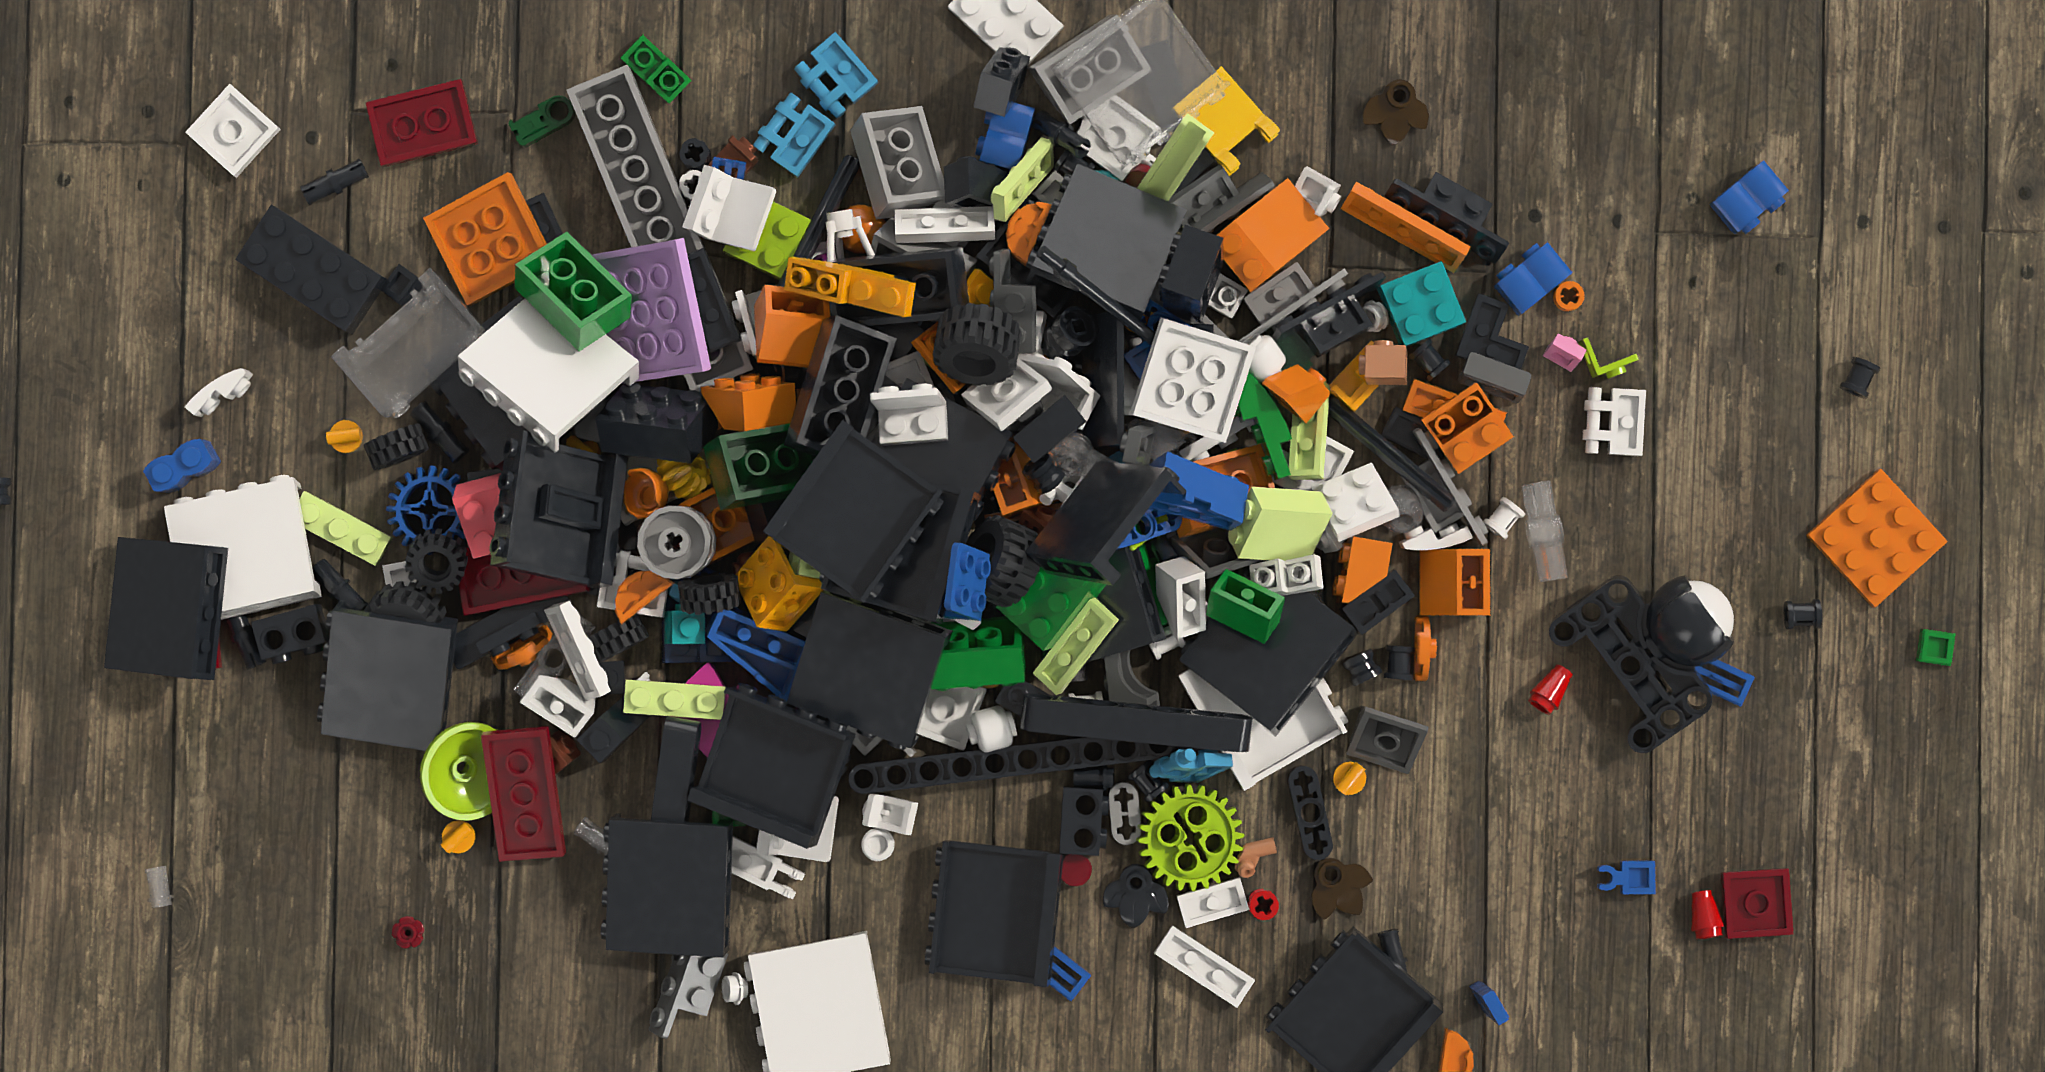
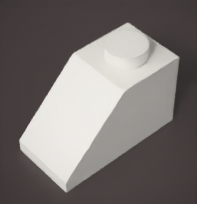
M1184 556L1156 564V595L1174 637L1179 639L1205 631V571Z
M539 675L520 699L521 704L574 738L594 714L596 698L585 700L579 686L570 680Z

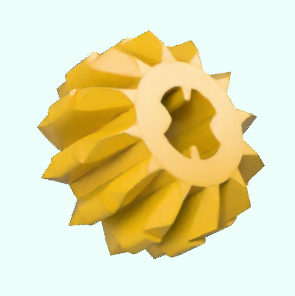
M700 453L692 464L657 459V472L663 476L662 480L667 483L668 491H673L677 498L688 500L702 493L707 485L711 483L710 471L705 465L706 460L701 458Z

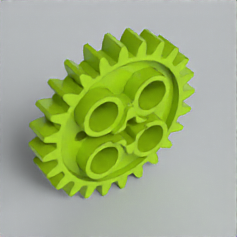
M1185 784L1184 793H1181L1178 787L1172 786L1171 797L1165 792L1160 793L1162 799L1160 804L1152 800L1150 801L1154 809L1153 813L1142 812V815L1148 819V823L1138 824L1137 826L1145 831V836L1136 838V841L1146 844V847L1138 853L1141 856L1150 857L1144 866L1146 868L1156 866L1152 875L1156 879L1165 874L1163 884L1169 886L1175 879L1176 889L1180 891L1185 883H1188L1189 889L1195 892L1197 882H1200L1203 888L1209 889L1208 879L1210 878L1218 884L1221 883L1218 873L1222 871L1230 875L1231 871L1227 867L1228 862L1236 864L1239 862L1232 855L1233 851H1243L1241 846L1235 844L1236 839L1244 837L1243 833L1235 831V828L1242 824V820L1231 819V816L1237 811L1236 808L1229 807L1225 809L1224 807L1228 799L1223 796L1216 801L1217 791L1211 789L1205 796V786L1199 785L1195 793H1193L1190 784ZM1200 806L1203 811L1201 820L1197 823H1191L1188 819L1189 810L1192 807ZM1174 813H1179L1185 827L1189 831L1197 833L1193 839L1205 854L1206 862L1203 863L1199 854L1192 844L1184 842L1187 839V835L1175 820ZM1167 824H1172L1175 828L1174 837L1169 841H1163L1160 836L1161 829ZM1211 834H1217L1220 838L1218 848L1208 851L1205 846L1207 837ZM1184 852H1190L1193 857L1192 864L1188 868L1181 869L1178 865L1179 856Z

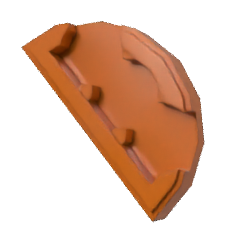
M1044 202L1028 204L1016 210L1008 222L1006 231L1008 249H1010L1013 257L1024 266H1026L1031 251L1036 244L1052 204Z
M638 571L628 576L618 587L615 598V613L620 623L624 624L671 587L674 582L670 578H663L651 571Z
M1416 615L1414 647L1416 650L1414 653L1413 679L1415 681H1427L1430 658H1436L1437 642L1436 639H1431L1429 617Z
M543 625L538 628L540 633L523 642L519 639L509 645V650L490 658L499 670L517 665L521 667L526 666L537 658V653L548 644L553 633L547 625Z
M1444 1028L1438 1072H1472L1474 1067L1473 1052L1468 1042L1456 1031Z

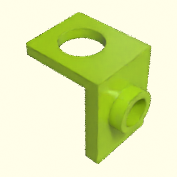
M1588 337L1578 341L1581 347L1587 349L1584 358L1592 378L1606 373L1608 379L1626 372L1625 365L1639 360L1637 354H1634L1600 368Z

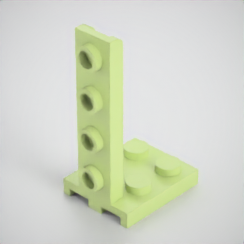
M1187 113L1137 189L1169 201L1214 132Z

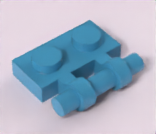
M836 32L811 52L813 58L818 62L814 68L810 69L804 61L794 68L796 73L802 78L800 82L806 89L810 88L821 100L819 104L825 111L829 110L836 119L846 112V109L839 102L844 95L855 104L879 83ZM825 73L838 85L831 92L820 80V77Z
M790 92L784 102L780 101L775 107L777 112L767 126L763 125L758 131L759 137L753 146L762 153L770 143L776 146L777 149L770 158L798 178L836 124L809 104L801 115L797 113L794 109L801 99ZM788 119L794 125L783 139L777 133Z
M1178 749L1171 753L1170 757L1164 756L1157 759L1154 765L1149 768V773L1154 778H1169L1170 782L1198 783L1233 767L1232 754L1218 753V750L1202 749L1198 751L1196 756L1192 749Z

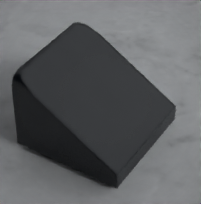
M398 264L381 288L383 293L411 313L415 312L431 290L430 285L401 264Z

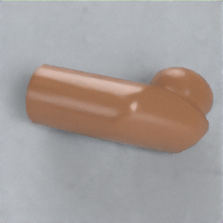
M1267 838L1243 845V851H1240L1236 858L1239 862L1238 864L1235 863V869L1243 878L1253 876L1260 857L1277 853L1274 838Z

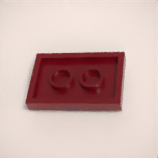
M462 79L365 102L382 167L478 144Z

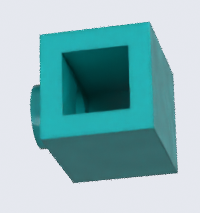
M675 604V611H665L664 644H705V613L695 615V612L687 614L682 612L681 604Z

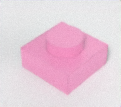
M1557 334L1546 348L1543 356L1572 372L1582 360L1587 349L1581 347L1573 338Z

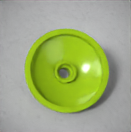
M464 722L453 725L437 735L425 751L420 768V782L423 793L428 802L437 811L449 818L467 821L479 819L492 813L481 740L483 732L497 731L489 725L478 722ZM464 761V769L457 772V765Z

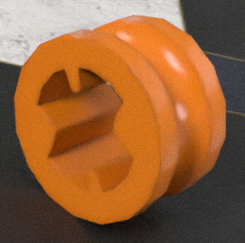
M1574 281L1563 282L1553 292L1554 304L1562 311L1569 312L1577 309L1584 301L1583 288ZM1572 288L1576 292L1573 297H1577L1575 303L1570 301L1564 304L1561 301L1564 295H1560L1562 289L1568 291Z

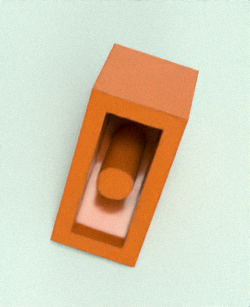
M1298 364L1269 376L1262 382L1284 408L1306 424L1331 394L1323 384L1326 379L1312 367L1306 371Z

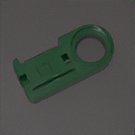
M560 95L553 96L538 104L539 110L527 114L516 120L517 122L514 123L510 119L508 124L515 134L518 143L526 148L569 125L575 117V110L568 98ZM562 102L568 106L569 112L565 119L555 120L551 117L550 110L555 103Z

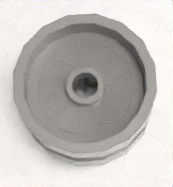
M666 506L655 510L644 520L638 532L637 547L641 560L651 572L663 578L683 579L699 574L710 564L716 551L717 537L712 523L700 511L687 506ZM677 536H681L683 539L679 543L680 549L673 545V539Z

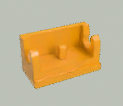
M1371 340L1367 345H1373L1374 342ZM1366 346L1329 385L1331 394L1353 412L1379 386L1367 385L1365 375H1359V356L1365 355Z

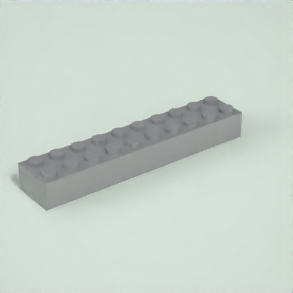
M625 65L567 89L630 246L636 247L684 238L687 254L701 248L705 249L699 235L682 227L689 208L629 66ZM717 279V282H718V284H719V287H720V289H721V292H722V294H723V297H724V299H725V302H726V304H727V307H728V309H729V312H730V314H731V317H732V319H733V322H734V324H735V327H736L737 332H738V334H739V337H740V339H741V334H740L739 329H738V327H737V325H736V322H735L734 317H733V315H732V312H731V310H730V308H729V305H728V303H727V300H726V298H725V296H724V293H723V291H722V288H721V286H720V283H719V281H718V279ZM741 339L740 342L712 353L707 348L711 369L684 374L689 389L701 393V387L714 385V379L734 378V381L740 379V375L753 374L756 371L750 356L745 352Z

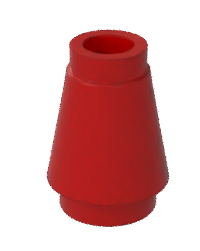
M1556 664L1554 669L1530 691L1529 703L1547 715H1550L1553 710H1558L1573 674L1565 667Z
M1711 890L1692 893V932H1695L1696 940L1723 936L1721 928L1724 927Z

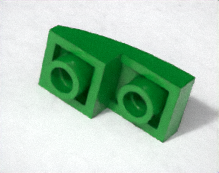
M643 34L620 57L629 68L668 104L692 81Z

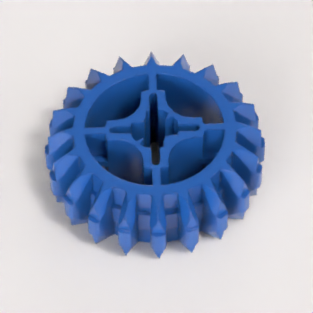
M430 466L428 476H426L424 469L418 467L416 468L417 479L407 472L404 474L408 485L399 481L395 483V487L401 493L399 495L389 493L388 497L392 500H397L396 506H386V511L396 512V517L389 518L387 522L389 525L399 523L400 527L393 531V535L398 537L404 533L406 534L401 543L403 546L410 545L413 540L415 541L416 536L419 535L410 526L406 514L419 516L423 522V529L425 531L431 529L432 534H435L441 519L448 516H456L452 526L442 535L446 536L447 532L450 531L453 533V540H455V535L466 539L463 530H461L462 526L455 506L444 505L440 500V492L437 491V484L439 483L446 487L453 495L456 485L460 482V475L455 474L448 480L449 469L443 468L438 477L436 466ZM427 484V490H424L423 499L417 504H407L412 493L417 488ZM432 501L433 506L447 511L438 512L437 515L433 514L434 518L430 519L429 514L416 511V509H425V506H430L429 502Z

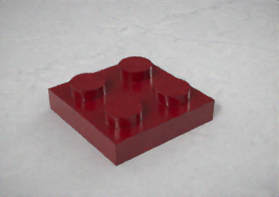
M1789 868L1721 872L1725 938L1794 935Z

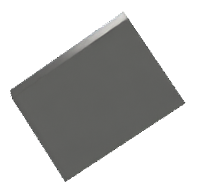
M1218 527L1183 538H1179L1178 535L1171 537V545L1175 553L1179 557H1186L1204 570L1205 579L1223 574L1225 569L1232 571L1262 561L1238 558L1232 544L1229 542V530Z
M1361 706L1346 755L1409 774L1429 727Z

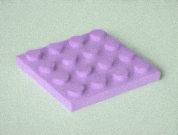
M684 238L592 254L632 294L630 319L606 335L639 361V379L637 381L697 373L711 369Z

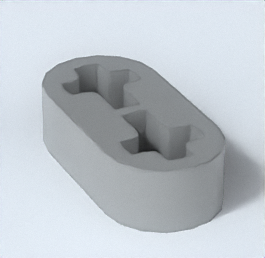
M1128 782L1116 783L1109 791L1111 832L1117 842L1129 845L1136 842V838L1141 835V829L1137 827L1138 824H1141L1139 797L1133 785ZM1120 788H1126L1127 793L1133 794V799L1127 801L1128 811H1121L1120 801H1114V795L1119 794ZM1128 815L1129 825L1136 828L1135 832L1130 833L1129 839H1124L1123 834L1117 833V828L1122 827V816Z

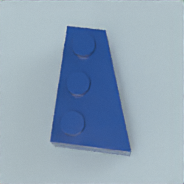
M1168 451L1149 464L1152 467H1168L1173 470L1180 478L1178 482L1186 489L1184 495L1161 492L1149 507L1150 509L1230 531L1243 523L1249 485L1240 482L1238 478L1223 475Z
M733 607L731 610L724 609L720 613L713 612L705 629L707 637L750 672L760 683L764 684L775 695L787 701L806 637L790 629L784 632L759 628L756 626L750 613Z

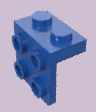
M953 543L944 601L946 609L944 618L981 621L982 611L986 606V580L991 571L990 554L963 543Z

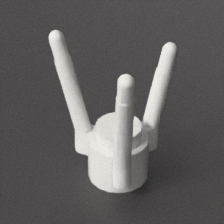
M852 209L826 213L827 262L834 260L835 244L837 259L844 258L842 238L853 236L852 229L856 230L867 256L875 255L863 230L861 217H853Z

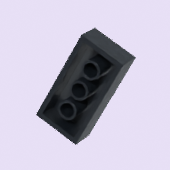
M272 204L235 259L352 335L388 280Z
M1185 224L1182 233L1176 232L1169 250L1171 251L1170 258H1172L1170 265L1164 263L1160 272L1158 289H1160L1159 295L1161 296L1159 301L1163 302L1164 309L1175 316L1195 324H1201L1223 266V238Z
M963 247L841 258L829 261L894 275V278L916 283L912 312L909 317H901L849 303L838 304L829 301L831 317L837 315L863 326L939 320L940 316L947 309H953L954 306L959 304L964 306L966 303H969Z
M837 315L823 319L784 445L816 457L842 420L854 427V430L866 438L875 410V406L870 401V393H879L878 389L882 387L897 338Z

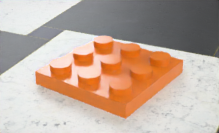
M509 172L423 218L467 306H472L515 283V264L547 244L512 173Z
M1882 469L1875 471L1806 535L1872 608H1876L1948 542Z

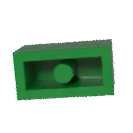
M1225 569L1210 591L1206 615L1265 644L1280 622L1285 597Z

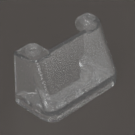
M431 268L418 278L423 285L421 291L418 292L414 289L410 293L413 298L366 340L359 338L355 341L359 347L349 351L345 346H342L331 356L376 410L387 418L391 416L398 418L409 409V403L458 360L460 353L485 333V328L454 290Z

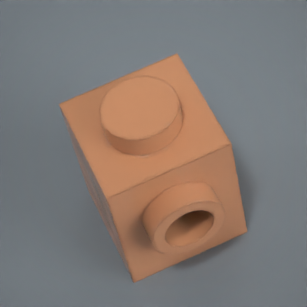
M1388 340L1374 341L1373 345H1366L1365 355L1359 356V375H1365L1367 385H1407L1406 345H1393V342Z

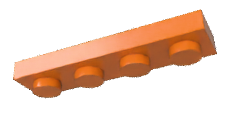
M1358 182L1354 184L1340 208L1435 263L1442 261L1444 267L1455 273L1471 247Z

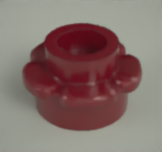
M404 916L399 919V923L393 925L392 936L396 939V944L399 947L407 949L412 946L414 948L423 941L424 926L421 921L415 920L411 916ZM407 929L411 931L410 936L405 934Z

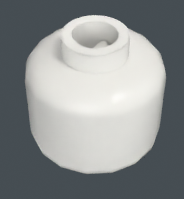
M1257 333L1243 341V343L1256 347L1249 373L1259 383L1263 382L1267 377L1281 372L1286 358L1271 336H1261Z
M999 705L975 711L971 717L972 724L966 726L971 745L978 744L983 752H991L1008 747L1012 744L1013 736H1017L1011 711H1005Z

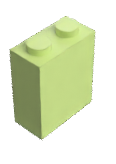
M1251 486L1246 500L1243 523L1233 530H1229V542L1232 544L1237 557L1241 559L1274 560L1279 558L1286 561L1312 555L1332 516V511L1323 493L1319 491Z

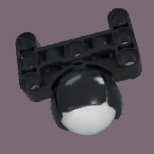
M1615 575L1556 615L1551 622L1549 636L1556 645L1561 647L1572 645L1583 636H1588L1644 712L1643 716L1630 725L1628 743L1635 752L1648 753L1710 710L1712 705L1711 689L1697 672L1695 666L1710 664L1721 658L1731 649L1734 644V639L1731 636L1734 615L1728 599L1719 589L1706 582L1691 581L1686 575L1666 582L1656 591L1650 604L1646 603L1627 577ZM1614 584H1622L1627 588L1628 595L1621 600L1614 599L1609 593V588ZM1587 603H1595L1599 606L1601 614L1594 619L1587 618L1582 612V607ZM1617 617H1619L1624 626L1630 632V634L1632 635L1631 638L1627 635V633L1621 627L1619 622L1616 620ZM1560 622H1567L1572 625L1574 633L1566 638L1560 637L1555 631V626ZM1633 656L1637 658L1640 662V667L1634 672L1626 671L1621 665L1625 657ZM1657 670L1672 690L1669 691L1656 674ZM1693 691H1701L1706 695L1707 700L1703 705L1694 706L1688 701V695ZM1666 710H1674L1680 718L1677 723L1668 725L1661 720L1660 716ZM1638 729H1647L1651 732L1652 739L1647 743H1639L1635 740L1633 734Z

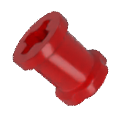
M1259 888L1249 895L1248 907L1255 918L1269 920L1277 914L1279 902L1271 891ZM1262 896L1265 900L1271 899V902L1267 904L1269 908L1267 912H1263L1261 909L1255 910V907L1258 905V897Z

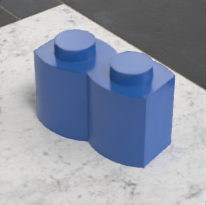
M1014 103L1005 117L986 111L984 124H988L989 128L986 137L980 136L975 155L980 156L979 161L988 165H996L999 169L1009 172L1013 166H1016L1023 159L1035 115V108Z
M1763 160L1709 205L1733 234L1741 230L1744 234H1747L1760 223L1757 217L1767 209L1771 214L1786 202L1782 196L1789 190Z
M1548 242L1542 247L1537 243L1521 255L1525 259L1523 263L1516 268L1511 263L1496 275L1500 281L1494 286L1495 289L1510 304L1509 306L1518 317L1572 274V271Z
M194 439L179 446L172 455H165L154 459L145 467L143 472L155 492L171 493L186 486L192 477H201L211 473L219 466L221 460L210 441Z

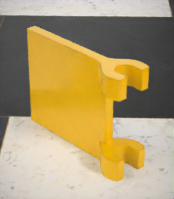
M1222 66L1172 107V110L1181 120L1188 113L1214 132L1205 148L1211 153L1217 163L1224 167L1229 177L1239 169L1238 166L1241 164L1229 152L1233 147L1255 129L1258 130L1268 144L1280 132L1278 126L1261 112Z

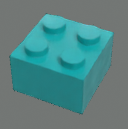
M1442 261L1384 283L1377 288L1382 304L1388 311V318L1399 345H1406L1408 347L1466 323Z

